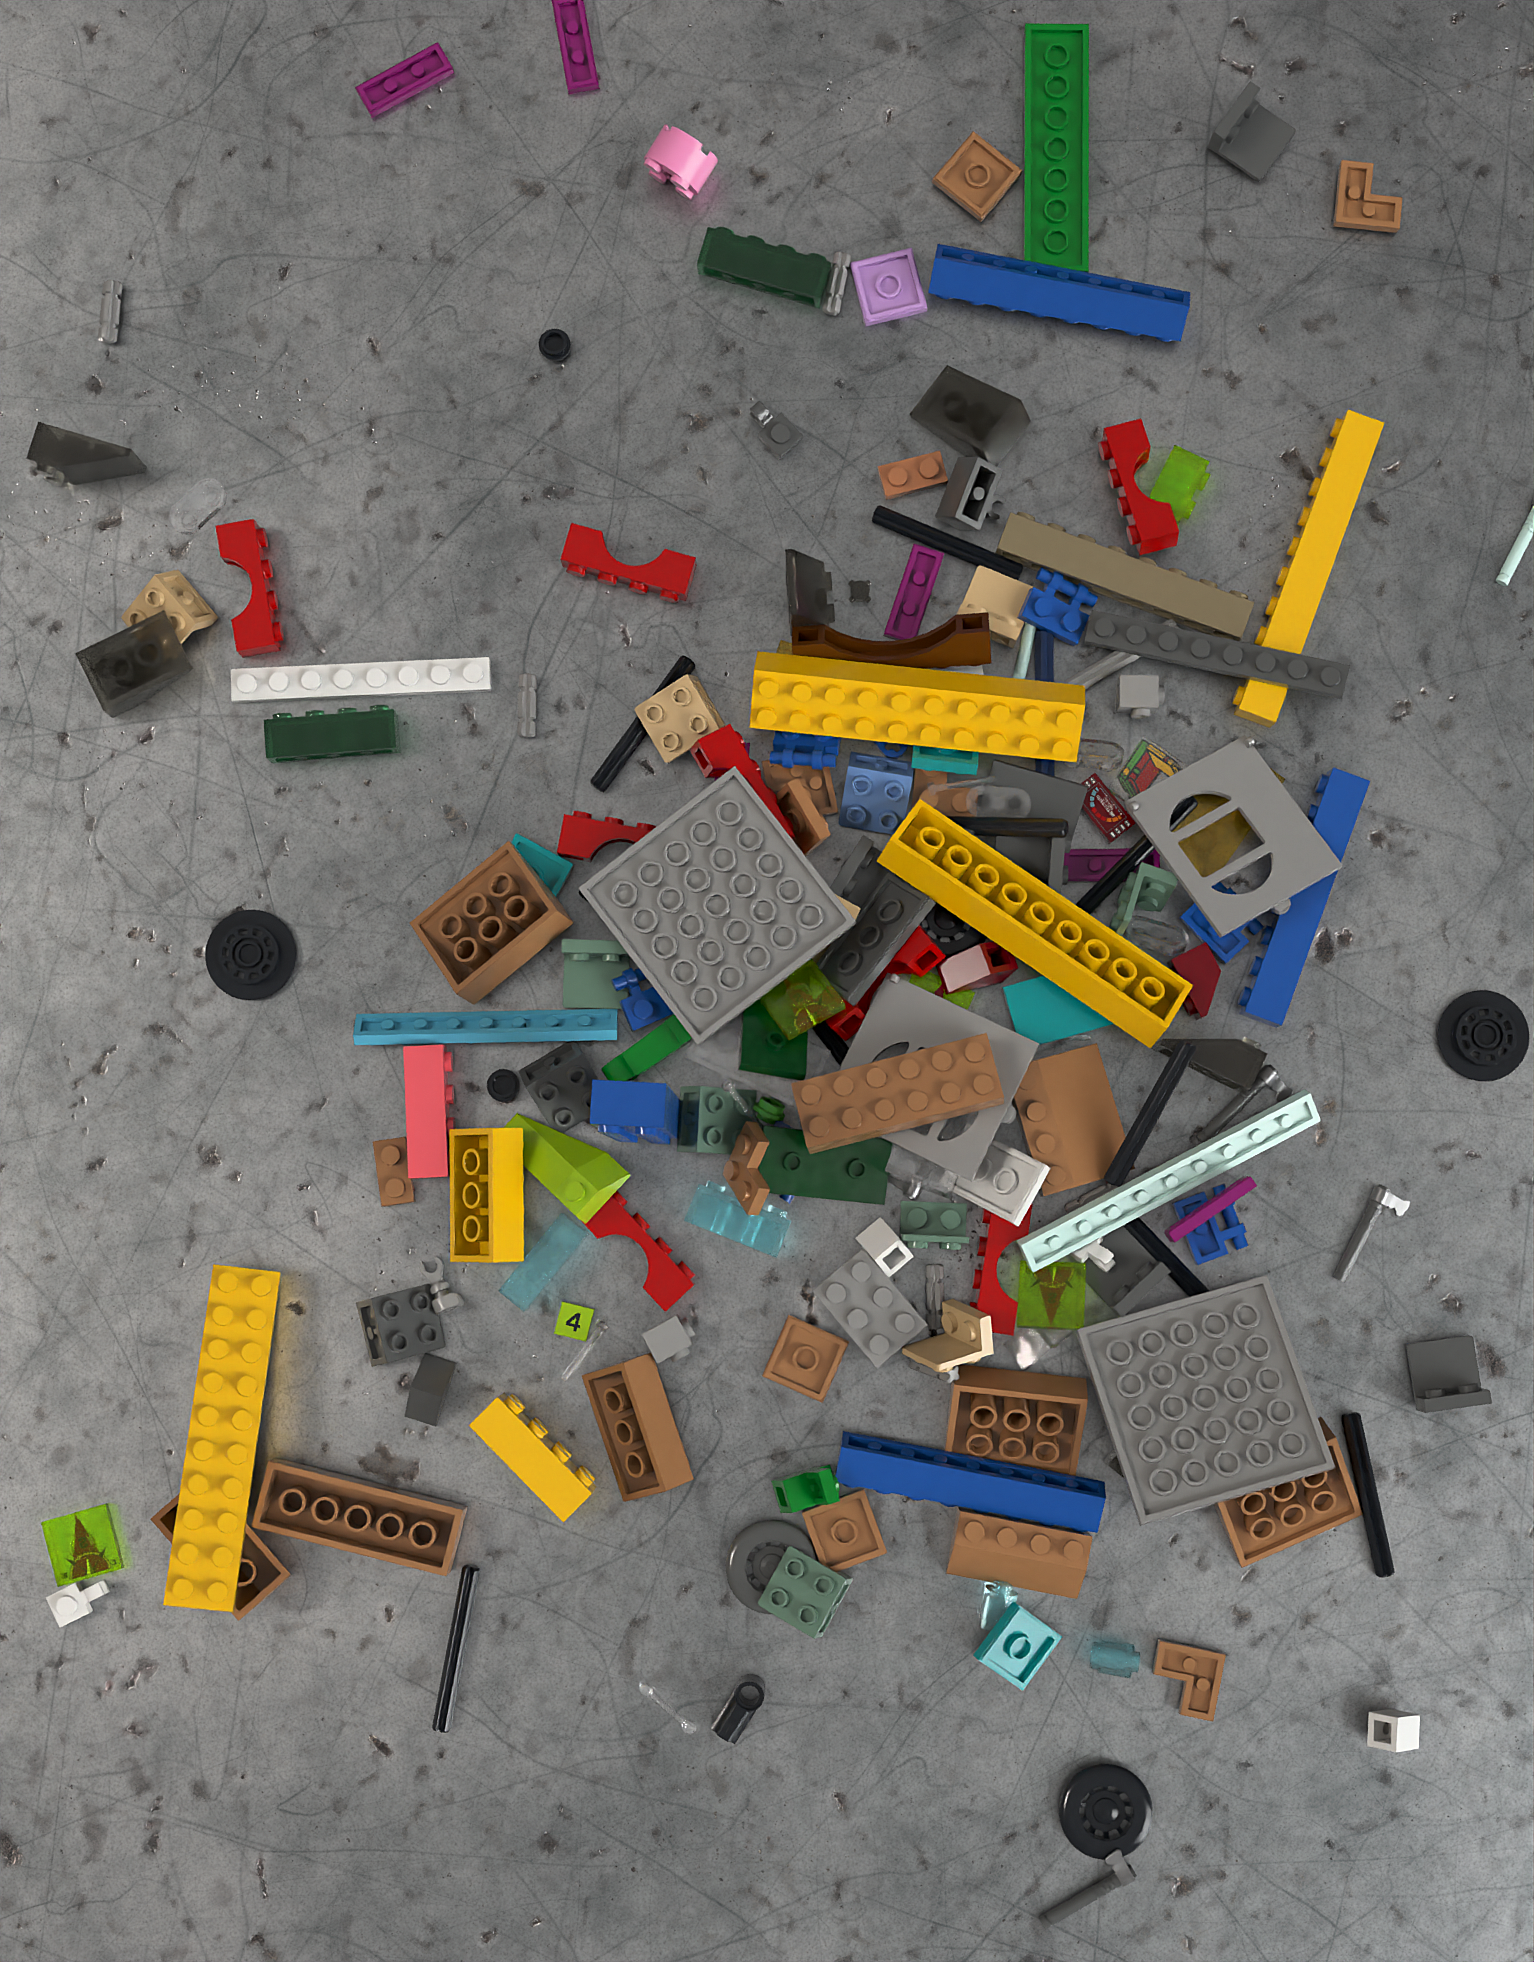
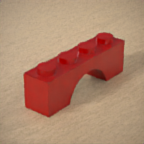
M1142 419L1104 428L1102 441L1098 443L1099 452L1102 460L1108 461L1110 467L1108 479L1111 488H1117L1120 498H1117V505L1121 517H1127L1129 526L1126 527L1130 544H1136L1139 556L1177 546L1179 528L1170 503L1156 501L1147 497L1138 488L1134 479V475L1139 468L1148 462L1151 447Z
M254 519L216 525L220 557L227 565L238 567L247 572L252 584L251 598L247 607L231 620L236 651L243 658L281 651L279 641L284 640V633L281 622H276L274 610L279 609L275 590H270L269 579L273 578V569L270 559H265L263 548L268 547L265 529L260 528Z
M574 523L570 525L560 559L562 566L567 568L566 572L578 577H585V574L598 577L597 581L603 584L615 586L616 582L628 585L630 591L639 594H647V591L660 594V599L671 603H678V600L687 601L697 566L696 557L664 549L656 559L647 564L639 566L623 564L613 558L606 549L602 531Z
M731 724L698 739L694 743L690 752L705 778H720L735 766L792 839L795 837L790 819L781 813L777 806L775 793L771 788L766 787L761 778L759 765L755 760L750 759L745 750L742 736L739 732L734 731Z
M573 811L572 815L564 814L557 854L563 858L591 863L603 848L615 843L634 845L656 828V826L637 823L636 827L623 825L624 820L605 817L604 821L593 820L592 814Z
M919 924L855 1006H852L828 989L815 1001L819 1003L822 997V1004L834 1011L824 1017L831 1029L847 1041L858 1032L869 1010L872 996L882 984L887 972L897 975L904 973L913 974L921 978L946 956Z
M617 1190L586 1224L582 1223L597 1239L614 1234L623 1235L633 1239L642 1247L648 1260V1275L643 1289L666 1312L695 1285L691 1280L695 1274L683 1261L677 1264L669 1256L673 1250L660 1236L656 1240L653 1239L646 1231L650 1225L638 1212L633 1216L624 1207L628 1201Z
M1033 1204L1030 1205L1019 1227L983 1208L982 1223H986L987 1227L985 1237L979 1236L977 1256H982L980 1269H974L972 1289H977L976 1301L970 1302L969 1306L991 1316L992 1333L1014 1335L1018 1302L1010 1298L1002 1290L997 1279V1262L1002 1251L1010 1243L1028 1235Z

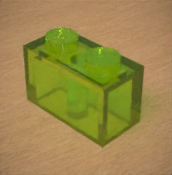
M1174 445L1149 498L1170 503L1178 525L1182 517L1187 520L1189 519L1197 503L1191 499L1196 489L1202 492L1209 479L1210 473L1205 470L1210 461Z

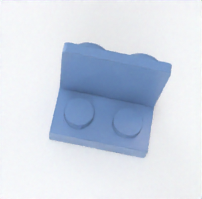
M851 751L838 824L840 826L893 835L906 817L914 768H911L912 762Z

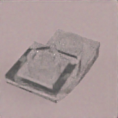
M1060 1302L1051 1327L1047 1312L1044 1310L1011 1336L1003 1345L1022 1370H1026L1050 1349L1059 1346L1079 1328V1325Z

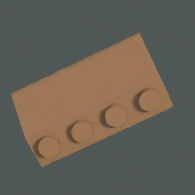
M651 1352L582 1375L623 1502L666 1492L694 1480Z
M179 1494L150 1519L171 1544ZM247 1523L234 1613H232L238 1621L291 1576L290 1572Z
M958 1507L946 1574L1077 1599L1087 1571L1092 1536L1089 1532H1077L1073 1529L1059 1526H1045L1039 1522L1023 1519L1014 1520L1003 1515L979 1513L972 1509Z

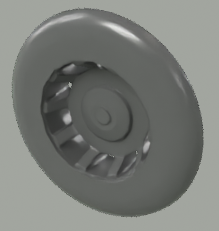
M780 1520L756 1522L741 1531L728 1550L725 1564L728 1584L736 1598L751 1610L763 1614H772L760 1607L758 1601L786 1552L784 1550L785 1546H793L818 1561L815 1548L810 1539L803 1531L790 1523ZM771 1541L781 1542L779 1546L771 1545ZM765 1542V1547L761 1549L757 1547V1545ZM751 1551L755 1553L753 1560L747 1559ZM752 1566L753 1573L748 1575L746 1567ZM756 1578L760 1582L759 1587H756L751 1581Z

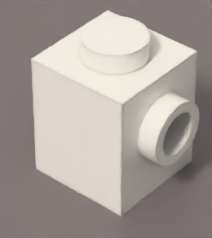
M881 1217L855 1238L888 1278L914 1257Z
M1395 1709L1369 1712L1367 1746L1392 1752L1419 1749L1420 1714Z

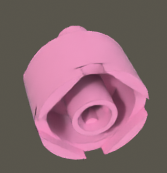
M665 124L646 153L644 165L650 169L648 174L662 184L669 180L676 185L675 191L691 200L694 195H698L718 163V159L711 151L707 156L701 152L703 144L689 134L674 126L669 129L668 125Z

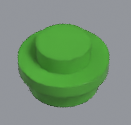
M762 1096L759 1102H755L753 1109L758 1113L757 1118L766 1123L775 1124L776 1121L784 1120L785 1114L783 1111L785 1106L775 1099Z

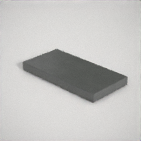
M888 872L861 906V910L855 920L857 924L830 945L808 975L852 1006H855L936 903L926 894Z

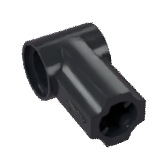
M746 1674L738 1680L736 1688L711 1726V1729L717 1736L733 1744L737 1742L752 1716L764 1701L766 1692L764 1681L755 1674ZM753 1686L758 1690L759 1696L755 1699H747L742 1695L741 1690L743 1687Z

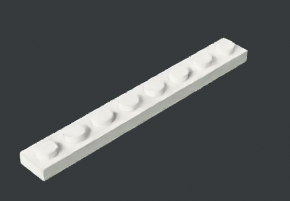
M489 657L231 669V701L233 703L491 692Z

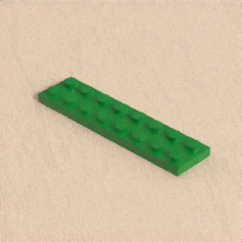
M1025 23L1023 260L1083 272H1089V24Z

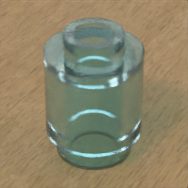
M995 1580L993 1585L985 1586L979 1612L980 1627L990 1632L1003 1617L1011 1603L1017 1601L1018 1593L1012 1590L1013 1585L1010 1583Z
M1103 1639L1101 1643L1093 1642L1090 1654V1669L1097 1670L1098 1674L1131 1678L1132 1672H1138L1140 1652H1135L1134 1644Z

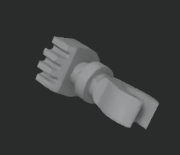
M434 1256L437 1263L435 1272L428 1273L422 1260L419 1267L422 1275L427 1277L432 1285L430 1288L431 1294L436 1295L437 1299L431 1303L435 1314L440 1315L463 1306L464 1302L460 1294L448 1292L450 1285L448 1282H444V1263L440 1258Z

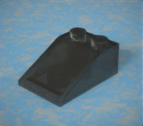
M946 365L909 414L912 419L965 457L978 456L996 467L1031 423L1022 400Z
M41 422L37 424L26 457L35 467L34 471L44 476L43 480L57 486H62L63 482L78 485L142 474L146 471L144 463L130 448Z
M785 549V577L790 636H792V627L823 624L829 626V623H835L834 603L827 604V591H832L831 572H825L823 561L794 549Z
M164 610L75 653L103 711L111 718L141 705L193 669Z
M1243 1037L1242 1040L1183 1039L1197 1047V1051L1188 1068L1239 1093L1251 1089L1267 1056V1053L1260 1050L1261 1044L1247 1037ZM1161 1039L1151 1049L1170 1058L1181 1039Z

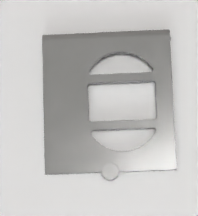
M1246 735L1124 802L1130 815L1220 938L1270 909L1276 914H1285L1291 906L1290 897L1343 866L1253 746L1255 743L1254 739L1251 736L1247 738ZM1197 794H1215L1229 799V802L1175 832L1170 831L1171 814L1175 807L1184 799ZM1236 810L1240 811L1263 842V845L1207 877H1202L1178 843ZM1264 856H1271L1272 865L1269 877L1256 890L1235 895L1212 889V886Z
M887 972L838 1071L872 1063L883 1051L897 1044L909 1043L906 1053L918 1051L920 1048L926 1049L987 1033L1004 1095V1104L979 1110L978 1116L971 1127L963 1134L950 1140L938 1141V1137L947 1119L933 1122L926 1136L911 1129L879 1136L972 1182L1000 1124H1009L1016 1118V1110L1011 1105V1102L1039 1047V1043L899 978L895 973L890 974Z

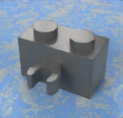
M978 456L958 457L935 517L958 530H980L985 518L999 519L1000 515L993 512L992 504L994 502L1005 504L1006 502L1003 496L994 495L1003 470Z

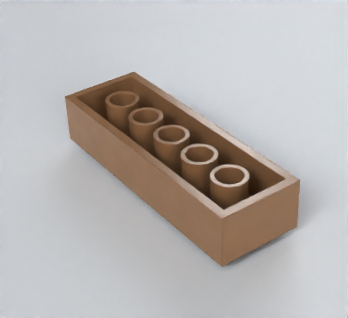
M987 1033L791 1083L806 1146L810 1154L1004 1104V1095Z
M274 1458L268 1461L251 1527L447 1576L452 1570L468 1506Z

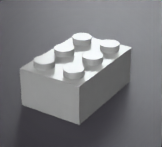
M864 1248L856 1252L812 1290L876 1368L882 1365L928 1325Z

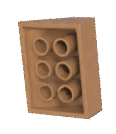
M508 841L412 920L410 925L454 992L475 1005L574 922L516 847Z
M1097 1043L1031 1061L1013 1097L1012 1105L1016 1110V1118L1028 1156L1051 1168L1038 1190L1040 1197L1104 1179L1105 1173L1125 1139V1134Z
M957 1365L959 1367V1379L951 1382L944 1451L1076 1476L1088 1403L1086 1378Z
M1322 1417L1318 1418L1335 1465L1334 1469L1213 1504L1241 1568L1363 1515L1337 1438Z

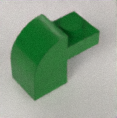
M830 1464L801 1470L771 1481L780 1513H794L814 1505H830L840 1501L838 1493L840 1490L839 1482L835 1474L832 1473Z

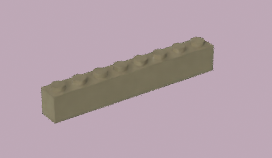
M1010 512L997 546L996 554L1021 563L1023 567L1037 572L1041 567L1050 572H1059L1063 574L1064 579L1075 585L1081 583L1088 587V591L1167 620L1173 619L1175 623L1199 632L1235 641L1241 640L1255 603L1248 600L1246 594L1231 590L1228 593L1218 589V585L1212 581L1190 579L1187 577V573L1176 568L1163 569L1156 566L1157 563L1152 559L1146 557L1136 559L1126 555L1127 552L1120 547L1109 545L1106 548L1095 544L1096 540L1090 536L1079 534L1076 537L1066 533V529L1054 523L1044 525L1036 522L1035 517L1024 512L1014 514Z

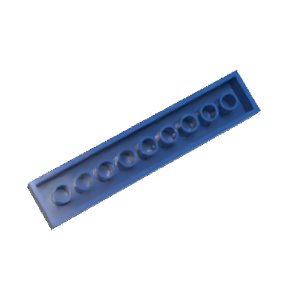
M592 1079L590 1124L597 1127L600 1134L618 1142L637 1143L638 1137L651 1144L670 1145L671 1138L678 1139L680 1099L666 1083Z

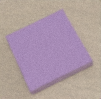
M912 248L850 263V270L865 327L927 312V304Z

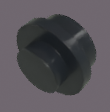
M549 329L541 335L539 350L547 360L560 361L570 352L571 342L564 331Z
M507 1069L496 1070L487 1080L489 1095L500 1102L512 1100L520 1089L518 1077Z

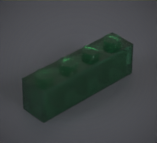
M708 227L697 261V269L700 275L820 309L830 276L831 262L826 261L827 259L824 256L816 253H809L808 255L798 253L793 247L779 244L774 246L767 244L762 238L749 235L746 238L735 235L732 230L725 227H717L716 229Z
M388 705L370 706V711L357 712L356 708L337 709V714H325L322 710L306 711L305 716L292 717L291 713L273 714V719L264 720L266 759L273 764L401 753L398 714L394 709H389Z

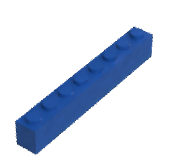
M942 244L937 245L928 293L935 294L941 299L957 298L966 300L972 305L988 304L998 306V308L1004 311L1019 310L1029 312L1031 315L1040 318L1046 316L1056 317L1071 324L1082 322L1092 324L1095 328L1102 330L1113 328L1123 330L1125 333L1133 336L1141 334L1154 336L1156 339L1164 342L1172 340L1181 342L1190 307V292Z
M1333 767L1326 775H1320L1315 788V792L1319 793L1315 805L1310 804L1306 817L1341 862L1370 781ZM1338 870L1290 897L1291 906L1285 914L1279 915L1271 910L1275 917L1272 925H1266L1262 933L1260 944H1263L1264 947L1261 956H1255L1250 966L1249 974L1253 975L1249 987L1244 986L1238 1000V1005L1242 1006L1240 1015L1275 1028L1282 1026Z
M843 1431L835 1471L838 1482L849 1488L863 1487L873 1489L881 1494L894 1493L904 1495L916 1501L925 1499L940 1502L947 1507L961 1506L971 1508L979 1513L992 1512L1002 1514L1014 1520L1023 1518L1038 1521L1045 1526L1059 1525L1069 1527L1077 1532L1090 1531L1098 1533L1106 1500L1104 1481Z

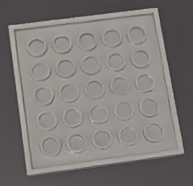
M735 766L578 888L697 1045L710 1038L857 924Z
M1267 1275L1077 1329L1076 1334L1140 1526L1335 1468Z

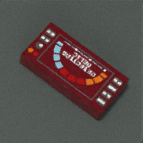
M1096 773L1081 783L1088 786L1081 810L1108 844L1112 843L1135 824V821Z

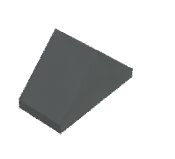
M428 1353L424 1354L410 1386L404 1417L437 1426L457 1365L456 1362Z

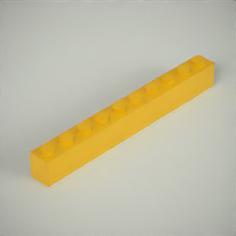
M1347 410L1342 419L1336 418L1329 435L1334 437L1331 449L1326 447L1321 456L1319 466L1324 467L1320 478H1314L1308 495L1313 497L1309 508L1304 506L1297 523V525L1302 526L1299 537L1293 536L1286 553L1291 556L1288 567L1282 566L1278 574L1276 584L1280 586L1277 597L1271 596L1265 614L1269 615L1266 627L1260 626L1254 644L1301 654L1384 422L1351 410ZM1246 679L1244 687L1239 685L1235 692L1232 704L1237 705L1234 715L1271 728L1277 721L1288 688Z

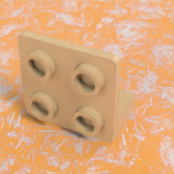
M979 565L957 615L988 612L990 640L1013 649L1024 624V621L1017 617L1029 589L1033 586Z
M177 569L155 574L121 618L157 662L165 664L192 631L212 626L219 617Z
M690 674L684 675L634 709L666 763L672 762L689 751L698 739L726 726L699 678Z
M955 1299L943 1301L941 1322L944 1333L902 1347V1354L914 1359L917 1363H922L932 1368L935 1372H948L956 1365L979 1362L981 1357L994 1354L991 1316Z

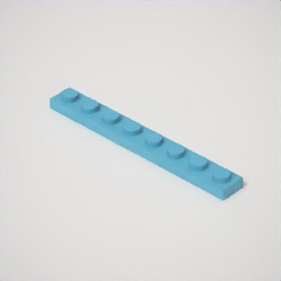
M576 1009L356 1014L353 1039L354 1045L371 1046L617 1040L618 1010Z

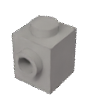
M1119 675L1116 680V713H1131V718L1137 719L1149 718L1150 714H1155L1158 710L1159 704H1164L1165 689L1164 685H1159V675Z
M677 1314L641 1335L658 1364L669 1357L672 1362H675L688 1355L690 1351L687 1347L693 1344L690 1337L694 1336L695 1332L688 1319L685 1317L681 1320Z

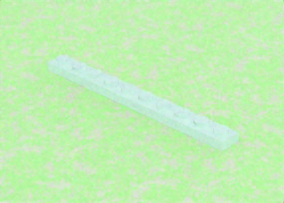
M1304 1089L1017 1240L1028 1268L1034 1273L1320 1122L1321 1119L1311 1094Z

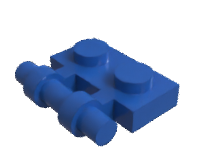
M1041 567L1037 572L1036 579L1045 583L1043 591L1035 587L1029 589L1017 618L1040 630H1046L1059 640L1075 646L1078 644L1090 616L1079 610L1081 603L1092 608L1096 604L1098 596L1089 592V588L1083 584L1075 585L1064 579L1063 574L1056 571L1050 572ZM1056 590L1070 596L1068 604L1054 597Z
M775 730L773 751L770 752V764H780L783 768H793L794 765L812 766V770H822L823 767H836V756L839 754L841 737Z
M1221 882L1212 886V889L1219 892L1236 895L1231 887L1227 889ZM1195 903L1179 917L1202 943L1207 942L1211 952L1223 965L1231 960L1249 942L1241 933L1245 927L1254 935L1264 928L1254 918L1220 938Z
M639 968L624 970L621 976L611 980L616 992L627 987L630 993V997L619 1001L631 1031L674 1014L654 987L641 991L638 982L647 978Z
M1224 1183L1213 1187L1214 1194L1217 1195L1226 1186ZM1204 1191L1172 1203L1178 1220L1204 1204L1208 1199ZM1235 1202L1221 1211L1228 1228L1220 1231L1213 1216L1185 1235L1196 1265L1229 1254L1224 1243L1228 1239L1232 1238L1236 1250L1249 1246L1244 1235L1247 1232L1244 1223L1239 1222L1233 1207L1236 1204Z

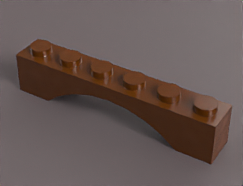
M988 612L958 614L943 625L927 633L895 641H872L855 638L840 633L825 624L792 627V654L798 656L922 669H944L953 666L992 664Z

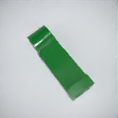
M673 1014L663 1024L601 1068V1071L607 1080L633 1081L693 1041V1039Z

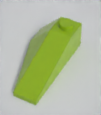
M518 1113L503 1127L523 1128V1165L585 1224L631 1176L607 1152Z

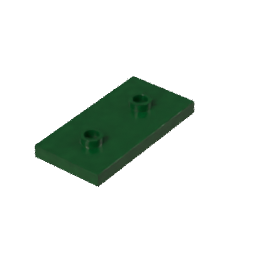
M800 967L785 980L810 997V976L808 973L811 969ZM784 980L742 1012L738 1070L802 1081L805 1079L807 1069L808 1027L797 1033L794 1028V1020L787 1018L794 1017ZM792 1028L794 1032L790 1034L787 1030Z
M762 1125V1131L770 1143L758 1170L770 1188L769 1193L885 1205L892 1149L891 1142L875 1137L810 1154L802 1129Z

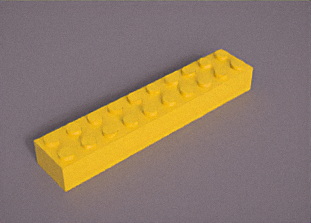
M757 651L749 728L1077 762L1085 711V686Z
M921 799L918 800L877 859L878 863L1149 1048L1167 1030L1193 986Z
M213 1264L167 1574L164 1606L234 1613L281 1279L280 1272Z

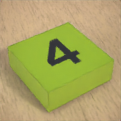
M562 1301L554 1334L586 1342L595 1309Z

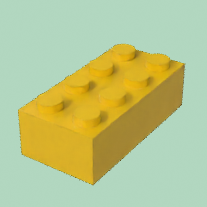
M523 1128L449 1129L450 1262L496 1263L524 1261Z
M502 1393L469 1427L564 1522L594 1492L596 1486L593 1481L596 1478L585 1466L581 1465L578 1468L569 1459L572 1453L560 1441L554 1444L547 1437L546 1434L549 1432L547 1427L536 1417L531 1420L523 1412L526 1406L514 1394L507 1396L505 1393Z

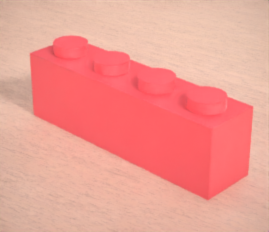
M443 1044L403 1046L408 1179L450 1177L449 1129H456L455 1118L449 1117V1104H454L453 1084L448 1085V1072L453 1071L452 1052H447V1046Z

